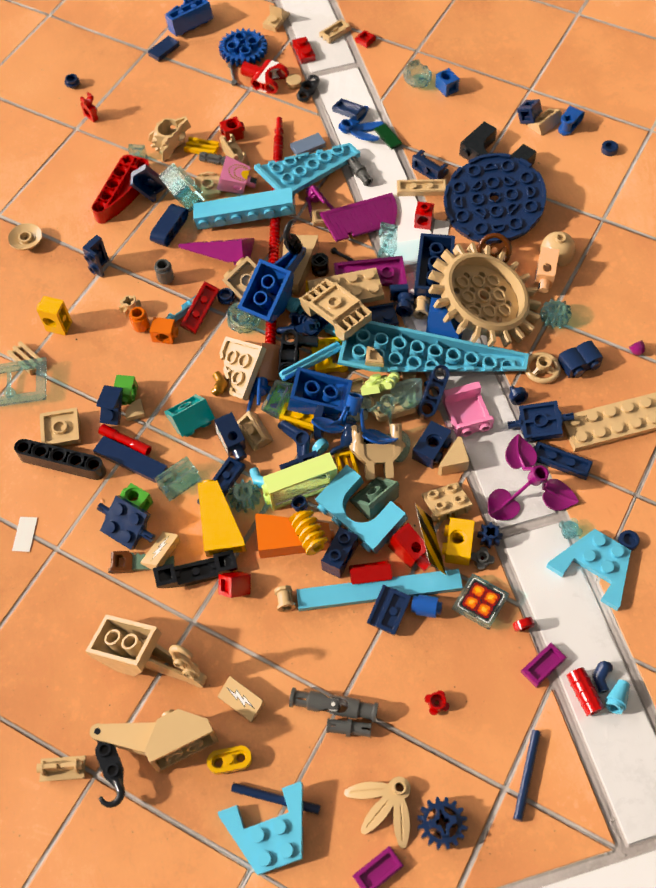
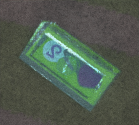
M275 380L261 410L279 419L285 402L289 403L293 384Z

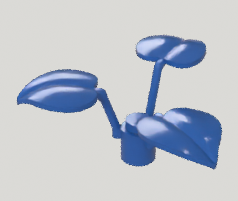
M348 393L342 414H326L325 417H316L311 420V423L320 430L328 433H341L344 431V427L340 424H356V420L348 415L357 416V413H360L361 431L363 432L362 437L364 439L382 445L398 440V438L390 437L377 430L365 428L364 408L361 407L364 397L358 393Z

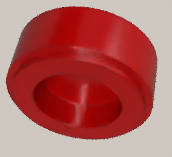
M527 617L514 622L512 625L515 632H521L532 628L535 623L532 617Z

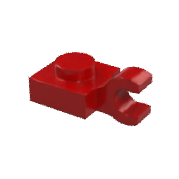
M87 92V99L82 96L80 97V105L84 116L92 122H96L98 120L97 109L92 104L94 97Z

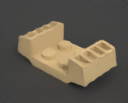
M324 279V281L299 298L302 309L309 316L312 317L316 313L334 326L336 337L343 341L372 321V312L357 297L338 283H333L328 279Z

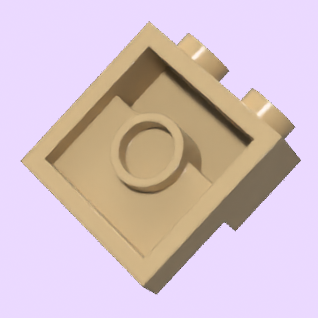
M248 256L246 258L242 257L236 263L237 266L233 270L230 269L224 274V279L222 280L240 299L257 266Z

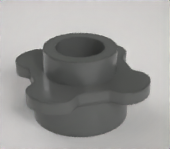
M481 547L479 551L471 553L470 559L474 561V564L480 570L485 569L495 561L494 556L488 553V548Z

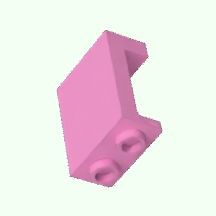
M479 381L447 389L443 392L442 402L456 437H467L472 433L486 432L493 428L494 417L489 415L480 394L481 385Z

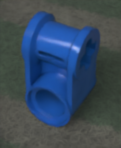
M569 106L561 116V125L558 128V132L564 136L572 134L574 129L581 123L585 112Z

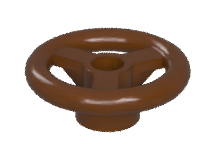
M490 233L480 240L477 246V253H482V248L489 245L490 251L493 247L498 249L497 253L490 252L491 256L497 258L502 252V248L506 246L507 252L503 262H508L512 254V246L507 237L499 233ZM492 238H497L503 241L500 244L496 242L490 245L485 243L487 240Z

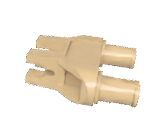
M401 423L389 424L391 437L398 438V440L384 445L366 444L362 437L361 425L358 426V433L357 425L351 426L352 443H350L349 448L364 464L365 480L375 479L374 464H383L384 478H394L393 462L406 447V443L402 441Z

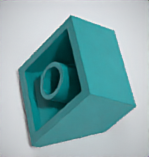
M197 394L164 411L177 433L182 437L194 434L195 429L206 427L215 419L206 399Z

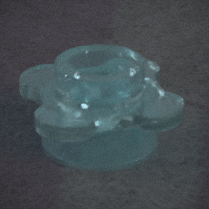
M576 518L559 523V528H561L565 539H572L582 535L583 531L579 528Z

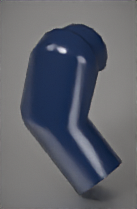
M599 662L593 672L592 677L599 694L609 691L605 678L613 670L610 662Z

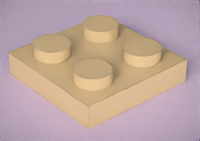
M77 407L41 413V443L57 447L81 443L79 411Z

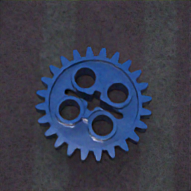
M242 28V31L236 29V32L226 33V37H222L219 45L222 60H225L226 63L230 62L231 65L235 63L236 67L239 64H243V62L256 64V60L260 62L261 58H265L264 54H267L268 50L267 40L264 38V35H261V32L256 33V30L251 32L250 28L247 31Z

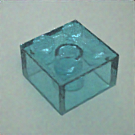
M172 163L158 176L172 195L191 212L194 203H200L205 200L201 195L202 190L197 184L194 186L195 181L189 174L186 176L187 173L181 166L177 167Z

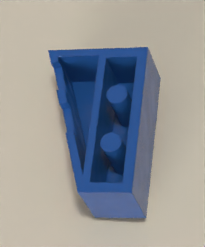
M183 0V4L181 6L176 5L165 14L169 31L175 36H181L185 32L193 30L197 26L213 19V14L208 0Z

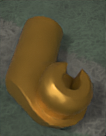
M220 371L212 375L216 383L211 392L216 397L223 394L228 386Z

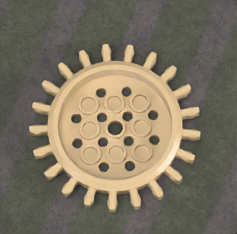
M471 242L468 246V253H465L460 244H457L453 249L455 256L446 249L441 255L444 261L437 258L432 266L440 272L432 270L428 276L429 280L440 283V285L432 284L428 291L429 294L441 295V298L437 299L433 306L434 308H447L449 312L443 319L445 323L455 318L460 323L456 330L457 334L462 333L466 328L473 331L471 340L473 343L481 335H485L488 347H492L495 344L496 337H500L503 346L507 347L512 342L509 334L519 343L525 337L522 331L527 335L533 331L535 327L529 322L535 324L539 320L540 315L529 309L537 310L541 306V302L529 298V296H534L538 289L537 287L526 288L524 283L529 279L530 274L519 276L515 272L519 265L518 261L510 266L503 262L506 253L502 251L497 258L490 255L489 245H486L482 253H477L474 242ZM479 294L486 297V300L482 299Z

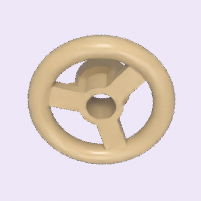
M537 352L528 357L525 373L532 381L547 384L559 377L561 365L553 355ZM537 358L536 369L530 371L531 361ZM545 372L553 374L548 378L536 377L538 374Z

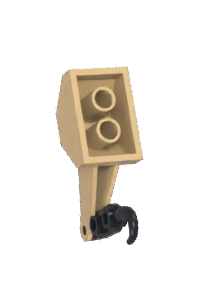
M171 709L164 712L162 717L158 718L156 722L94 724L90 728V736L98 743L95 748V755L104 778L115 788L117 793L113 801H106L102 796L99 797L100 803L104 807L113 808L118 806L125 796L123 784L124 767L116 747L147 756L149 763L159 772L218 742L208 719L180 709L175 711Z

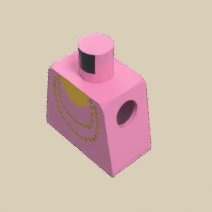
M226 156L217 190L243 194L245 185L255 188L257 178L248 176L250 171L248 165Z

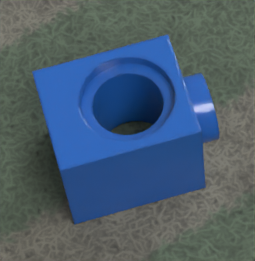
M448 68L436 74L435 86L447 97L458 92L460 79Z

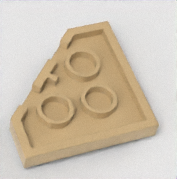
M225 336L219 355L224 361L225 367H223L226 380L230 384L229 393L234 397L247 401L267 349Z

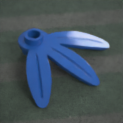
M365 106L366 112L358 120L352 118L349 120L343 119L338 125L339 130L344 134L351 133L361 140L377 141L379 140L378 136L365 132L374 130L375 127L384 124V122L375 121L359 124L368 113L369 107Z

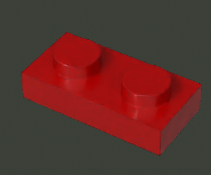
M307 37L292 40V45L301 64L316 61L315 54Z

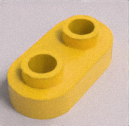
M242 745L215 750L207 758L209 770L216 775L244 770L252 762L250 750ZM240 755L245 756V760L243 762L237 761V758ZM222 760V766H215L216 761Z

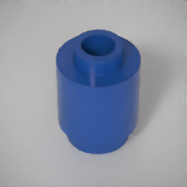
M419 594V596H413L411 612L416 613L418 616L436 618L437 614L441 615L443 603L439 602V597Z

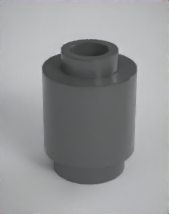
M166 259L158 260L154 266L158 282L161 284L171 283L174 280L171 263Z

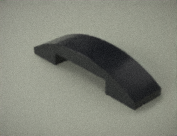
M233 550L213 554V558L175 567L173 564L153 568L157 588H176L219 578V574L233 572L238 567Z

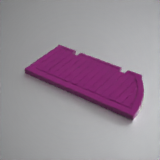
M388 193L320 212V216L334 240L339 242L349 239V234L356 237L383 229L382 225L384 224L386 227L396 225L397 204L393 194Z

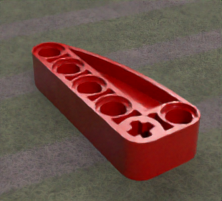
M124 155L120 158L92 204V212L97 223L104 224L116 217L140 194L139 191L130 185L131 172L145 164L150 167L147 159L133 155Z

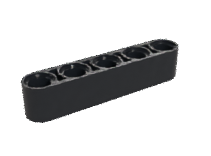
M20 439L14 444L16 454L24 463L93 480H100L106 475L105 466L97 456L28 439Z

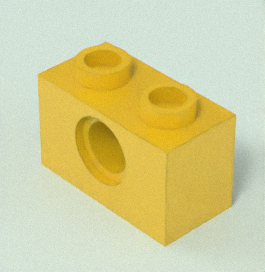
M43 296L41 302L37 305V312L45 330L66 336L72 324V319L64 300Z
M450 517L449 525L445 524L444 536L447 537V543L443 542L441 555H445L446 563L469 566L475 521ZM459 539L462 543L457 544L453 540Z

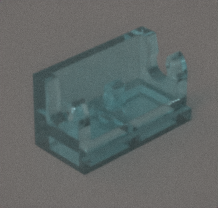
M381 222L378 232L380 238L378 257L380 258L383 253H387V257H393L397 250L398 226Z
M186 456L155 477L158 488L171 501L198 483L201 477L197 473L196 467Z

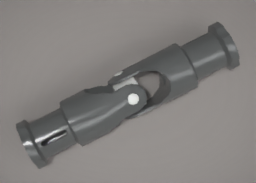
M292 687L289 707H305L307 710L314 712L328 710L327 712L332 715L353 719L361 717L376 722L378 702L370 704L361 702L360 699L339 695H331V698H328L321 692L312 690L310 692L299 691ZM339 699L348 702L347 711L337 712L340 707Z

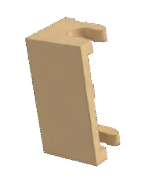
M230 134L231 139L229 141L226 140L224 135L220 136L221 147L226 156L250 165L246 153L235 142L233 134Z

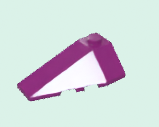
M254 238L189 242L178 244V247L225 262H234V265H236L242 257H251Z

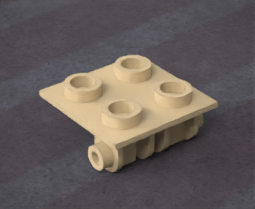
M458 482L421 494L433 513L431 515L433 522L437 521L439 523L447 520V517L450 519V517L452 518L451 513L454 517L468 513L471 510V506H473Z

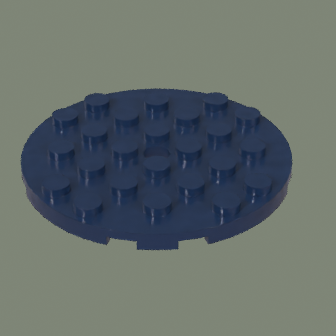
M506 153L485 154L469 160V163L459 167L452 174L451 180L446 185L444 192L445 213L452 227L467 239L479 243L487 234L499 233L507 237L509 241H513L528 233L538 223L546 205L544 180L539 171L537 172L532 167V164L523 158L511 157V154ZM492 196L499 197V199L496 200V202H494V200H491L490 198ZM492 238L487 240L485 243L492 244L496 242L500 244L503 241L497 238Z

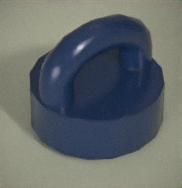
M510 386L509 399L513 405L524 403L528 398L525 388Z

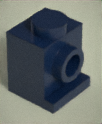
M540 99L525 100L517 108L520 124L536 122L535 119L542 112Z

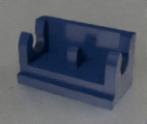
M420 150L416 155L412 156V168L429 179H442L449 172V169H447L448 164L437 165L427 159L425 155H422L425 152L424 150Z

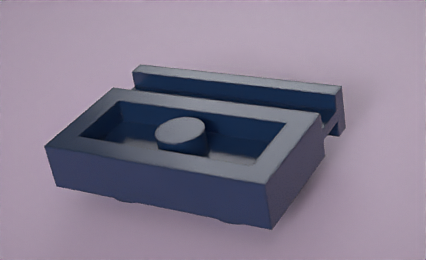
M393 302L367 307L372 312V321L399 326Z
M383 584L367 624L395 636L411 596Z

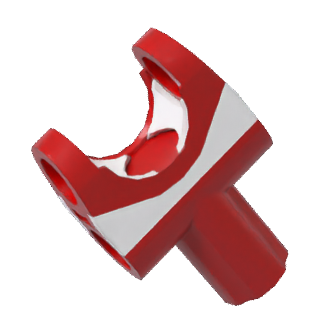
M266 60L261 67L243 62L240 70L241 75L252 78L250 83L254 89L269 94H275L279 89L278 84L274 81L275 79L282 80L289 76L287 67L273 60Z

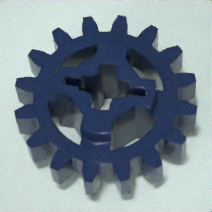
M436 797L434 804L428 800V808L421 807L420 811L424 816L419 815L417 817V820L422 822V824L417 826V829L424 831L421 839L428 838L429 847L435 843L436 850L439 851L441 845H444L446 851H448L451 843L454 847L458 846L457 838L463 841L465 836L461 831H467L468 827L462 823L467 821V817L460 815L464 810L463 807L456 809L457 801L449 804L448 797H445L443 802H440L439 797ZM435 809V817L427 821L428 815ZM445 809L450 810L454 815H449L445 812ZM440 815L443 822H448L445 826V831L441 825H437ZM458 826L456 833L450 837V829ZM434 831L440 835V839L434 837L430 832Z

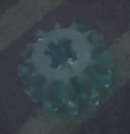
M551 298L549 302L545 301L541 308V321L545 322L546 326L551 325L552 329L555 326L561 329L571 319V308L569 305H566V301L560 302L559 298L554 301Z
M242 479L240 484L234 482V487H229L227 498L232 508L235 507L238 512L244 509V512L247 513L248 508L254 510V505H259L261 492L257 484L253 485L251 480L245 483Z

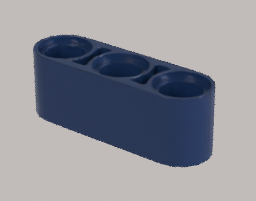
M170 204L152 229L150 241L168 247L186 222L189 214L188 209Z
M445 365L435 367L429 376L417 408V414L422 419L432 417L438 408L450 376V371ZM436 371H442L444 379L437 378ZM429 388H435L438 395L436 397L431 396ZM423 405H428L431 408L430 414L423 412Z

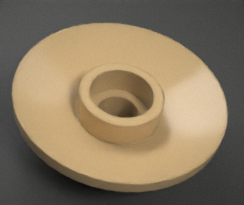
M24 223L14 227L8 235V242L11 247L21 251L34 248L42 239L40 228L31 223Z

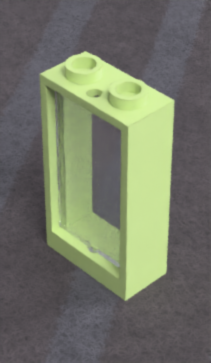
M330 452L264 476V485H261L266 505H271L274 511L290 505L292 499L298 495L309 498L321 493L337 475V467Z

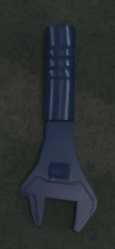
M307 319L304 323L297 326L278 327L276 332L277 334H283L287 329H293L296 332L313 336L318 330H312L311 324L316 322Z

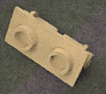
M86 756L41 759V763H38L36 766L37 773H40L39 782L85 779Z

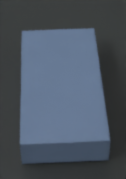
M319 133L290 144V148L295 155L307 152L312 153L326 147V142Z

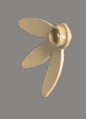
M395 777L389 784L363 782L353 785L344 791L346 797L354 799L382 797L365 817L361 827L362 834H367L375 829L386 818L393 807L394 831L398 845L402 849L407 846L410 833V818L405 799L409 796L411 787L405 778ZM400 784L403 786L404 790L398 792L395 789V786Z

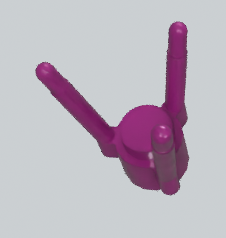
M311 185L306 189L307 197L305 200L308 204L310 218H312L311 202L317 203L321 201L330 209H334L316 185Z

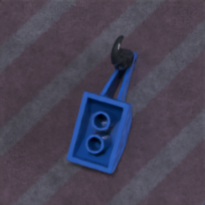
M291 219L286 224L283 231L284 245L289 252L274 264L259 259L237 307L240 311L271 324L285 311L292 295L294 272L306 254V248L303 247L297 235L290 234L291 226L296 222L294 219Z

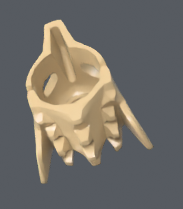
M186 116L178 119L165 118L156 123L155 130L149 134L148 140L152 141L151 147L155 148V151H160L163 162L184 142L185 133L191 128Z

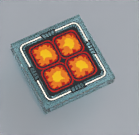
M472 573L452 609L489 630L509 597V593Z

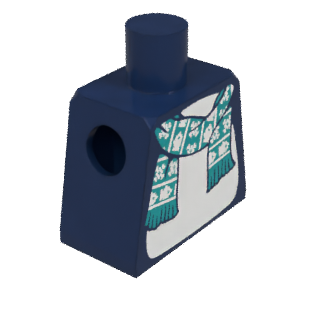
M231 412L215 419L216 433L227 455H234L236 461L245 459L247 457L244 451L246 449L245 438L233 413Z

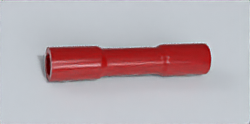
M102 424L99 427L98 433L128 446L143 455L148 456L151 453L152 446L126 436L108 425Z

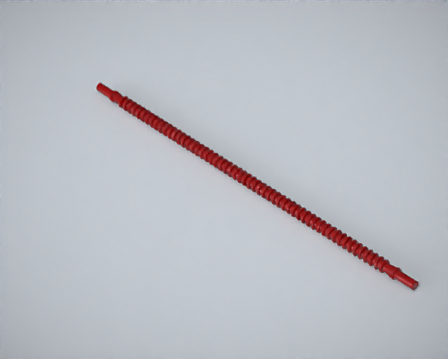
M282 117L276 118V128L274 129L273 160L275 162L283 160L284 138L282 134H284V130L282 129ZM280 217L270 218L268 261L272 264L279 260ZM277 320L272 324L266 322L265 343L276 344Z

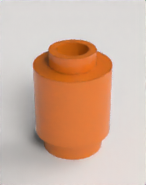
M141 307L131 309L129 319L133 330L140 333L147 331L150 327L147 312Z

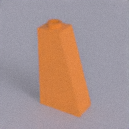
M255 514L260 559L306 553L288 517ZM316 522L321 525L319 530H323L325 533L322 537L328 538L327 543L324 544L325 546L321 550L325 551L335 536L334 530H330L329 523Z

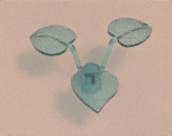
M411 378L397 382L395 387L391 389L390 394L383 395L380 398V402H376L372 408H370L371 399L369 396L363 395L361 407L364 408V421L368 418V412H373L379 407L383 414H388L389 424H392V412L395 409V404L400 403L406 409L418 406L422 399V379ZM357 413V416L348 415L347 417L350 421L361 422L360 413ZM402 431V441L406 443V447L396 458V462H402L408 456L410 450V439L404 431Z

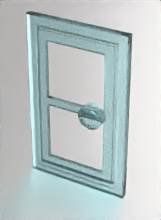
M46 357L0 364V374L7 373V388L4 391V396L0 397V406L46 400ZM36 368V391L16 394L15 390L11 388V372Z

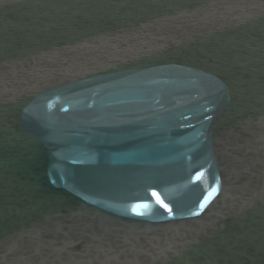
M240 302L233 303L227 310V323L232 330L240 334L248 333L259 326L261 319L240 311L237 308Z

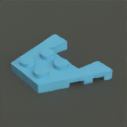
M594 529L549 561L546 568L563 577L570 564L575 562L610 583L601 602L617 611L621 605L631 550Z
M301 781L282 788L288 813L251 827H244L238 805L217 812L219 818L257 875L303 859L302 819L304 785Z

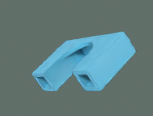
M346 465L315 498L318 503L317 508L324 515L329 513L333 517L331 520L338 527L343 525L348 531L357 534L358 539L362 542L360 545L367 552L372 550L377 554L406 522L408 517L403 510L390 501L371 521L361 523L351 520L346 514V505L350 497L359 489L364 481L356 471Z

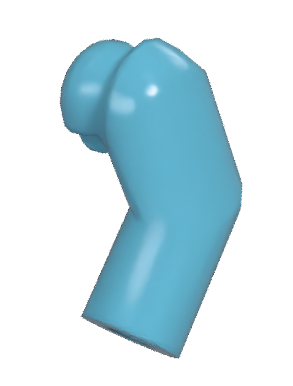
M257 467L251 468L249 472L254 486L262 489L261 485H264V476L260 475Z

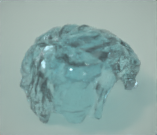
M413 60L405 66L403 76L410 86L424 88L431 81L432 72L427 65H422L420 60Z

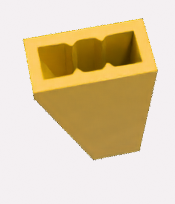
M209 479L198 483L203 544L206 556L211 557L213 554L233 550L234 553L246 552L245 542L218 481Z

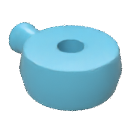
M324 438L317 440L312 447V452L316 450L318 456L322 455L329 447L328 441Z

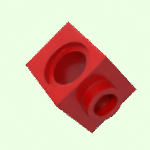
M237 116L219 122L221 135H224L227 141L231 139L230 134H233L235 141L244 138L243 131H245V126L243 122L239 121Z
M417 202L414 228L431 230L434 216L433 203Z

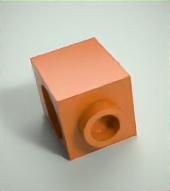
M153 317L149 333L152 342L173 344L175 337H178L179 328L176 327L174 319Z

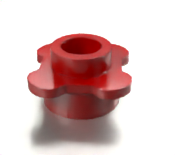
M442 690L425 696L424 701L428 703L431 715H437L440 711L449 710L450 705L446 702L445 693Z

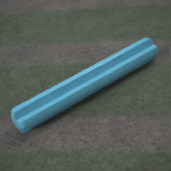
M334 342L281 370L279 376L283 381H286L296 375L297 367L308 369L340 352V343Z

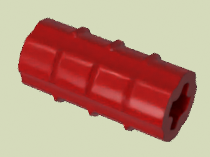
M584 667L573 670L566 675L586 716L596 714L605 708Z

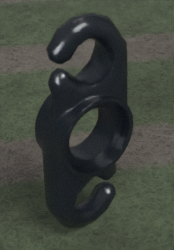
M309 75L308 79L301 84V88L297 93L298 101L306 102L315 93L320 83L319 76Z

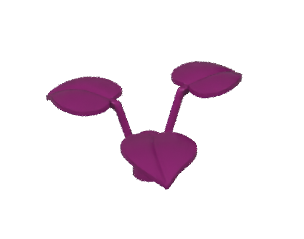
M517 434L509 442L505 452L508 465L513 469L522 467L524 471L531 472L527 476L528 482L513 496L505 489H496L489 495L488 513L492 518L500 521L514 518L520 510L519 503L514 499L530 485L539 486L542 483V489L545 491L542 498L545 505L551 510L561 511L579 502L576 495L564 482L558 479H547L549 472L546 467L542 465L534 466L537 461V453L520 434Z

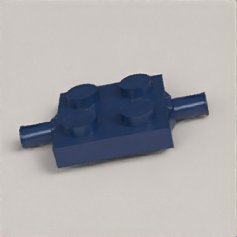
M557 401L519 406V420L507 422L508 429L520 428L524 440L531 442L563 437L562 424L564 421H574L573 412L561 414Z
M120 495L115 496L110 507L103 503L98 504L97 510L105 514V520L100 531L130 550L136 548L138 541L142 537L149 542L154 540L155 535L146 530L147 522L151 515L147 511Z

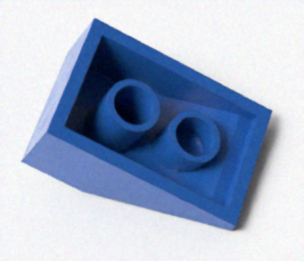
M297 367L287 410L302 414H315L316 407L322 405L325 407V414H342L353 381Z

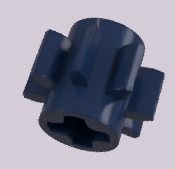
M492 522L486 526L482 524L481 531L477 534L478 538H482L480 545L484 544L489 549L493 545L499 546V539L503 538V533H499L500 526H495Z

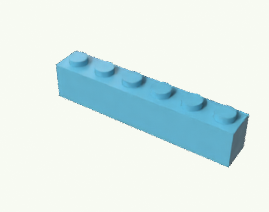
M292 187L193 204V219L198 230L296 214L295 197Z

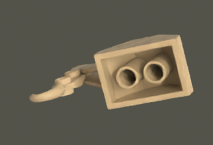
M107 614L85 651L91 658L111 669L134 677L141 673L144 668L185 681L199 688H203L207 680V676L199 671V666L190 660L193 657L190 651L179 645H172L169 651L157 644L162 634L157 627ZM151 654L177 669H174L170 666H167L165 664H162L158 661L151 659Z

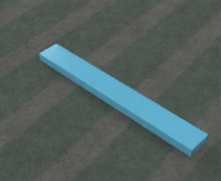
M459 569L445 570L446 575L441 571L392 577L391 580L361 584L344 583L297 589L296 592L299 611L376 602L383 584L411 597L419 596V594L431 595L462 591L463 586Z

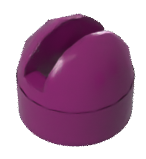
M640 340L629 346V349L634 355L639 356L645 352V344Z

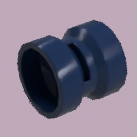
M409 292L399 293L396 313L402 317H409L413 314L415 296Z

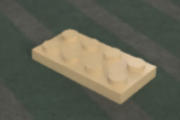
M376 268L308 280L309 291L324 281V279H328L333 283H338L362 303L384 299V292Z

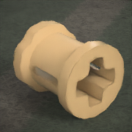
M426 296L415 298L416 309L413 311L415 318L421 320L428 318L430 298Z
M280 586L274 590L279 605L277 610L279 612H288L296 608V604L292 600L291 586Z

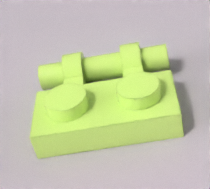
M391 372L389 376H381V374L371 375L360 388L362 396L394 388L400 379V374L398 372Z

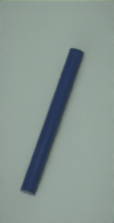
M532 730L513 817V820L522 822L541 734L538 730Z
M237 783L232 785L231 792L287 806L283 795ZM303 801V811L319 815L321 805Z

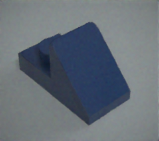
M104 385L96 404L97 407H101L99 423L120 425L123 388Z

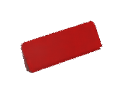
M388 560L349 566L352 584L392 579L391 564Z

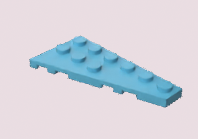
M351 143L333 146L330 150L323 151L320 149L312 154L307 152L285 157L284 160L278 162L272 160L268 161V164L265 165L255 164L254 170L275 190L292 187L293 194H296L347 165L349 158L353 160L352 156L359 158L360 151Z

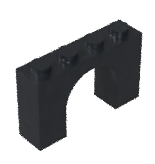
M484 121L460 143L459 155L467 160H471L475 157L489 154L486 149L495 141L497 128ZM522 144L511 154V157L523 158L533 165L537 151Z

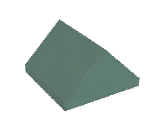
M377 476L349 500L371 521L384 509L386 504L390 501H395L399 497L398 481Z

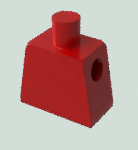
M409 523L405 524L392 536L388 547L408 567L412 568L417 564L423 571H426L432 565L426 556L424 540Z

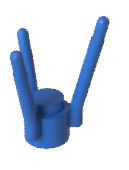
M256 377L251 390L247 412L251 410L255 394L257 395L258 406L260 405L261 396L266 395V393L270 400L272 393L271 386H268L267 378Z

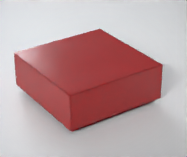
M366 30L355 37V42L365 48H368L376 41V36Z

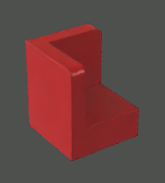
M241 571L219 574V595L234 598L251 593V574Z

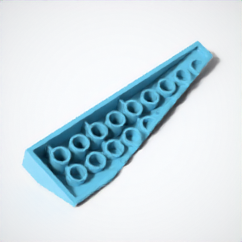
M370 321L342 342L337 364L372 372H432L438 365H445L450 372L526 371L529 354ZM367 346L375 348L384 358V367L365 365Z

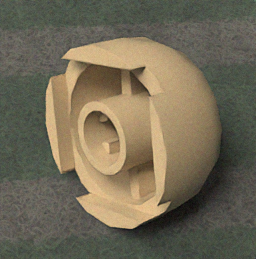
M561 231L552 232L543 239L541 247L559 249L557 262L559 266H565L573 260L576 247L573 238L569 234Z

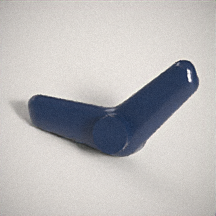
M286 420L279 422L278 428L296 442L297 458L309 453V434Z

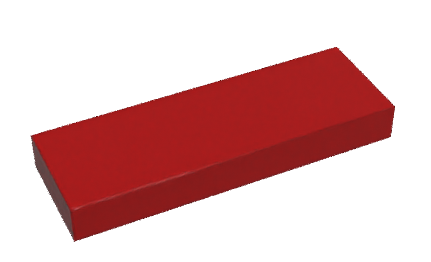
M204 281L184 316L180 327L196 335L220 289Z

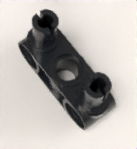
M293 329L284 331L279 350L278 373L299 361V348L318 347V336H303ZM289 339H295L293 342H287ZM295 376L286 381H283L280 377L281 382L285 385L294 383Z

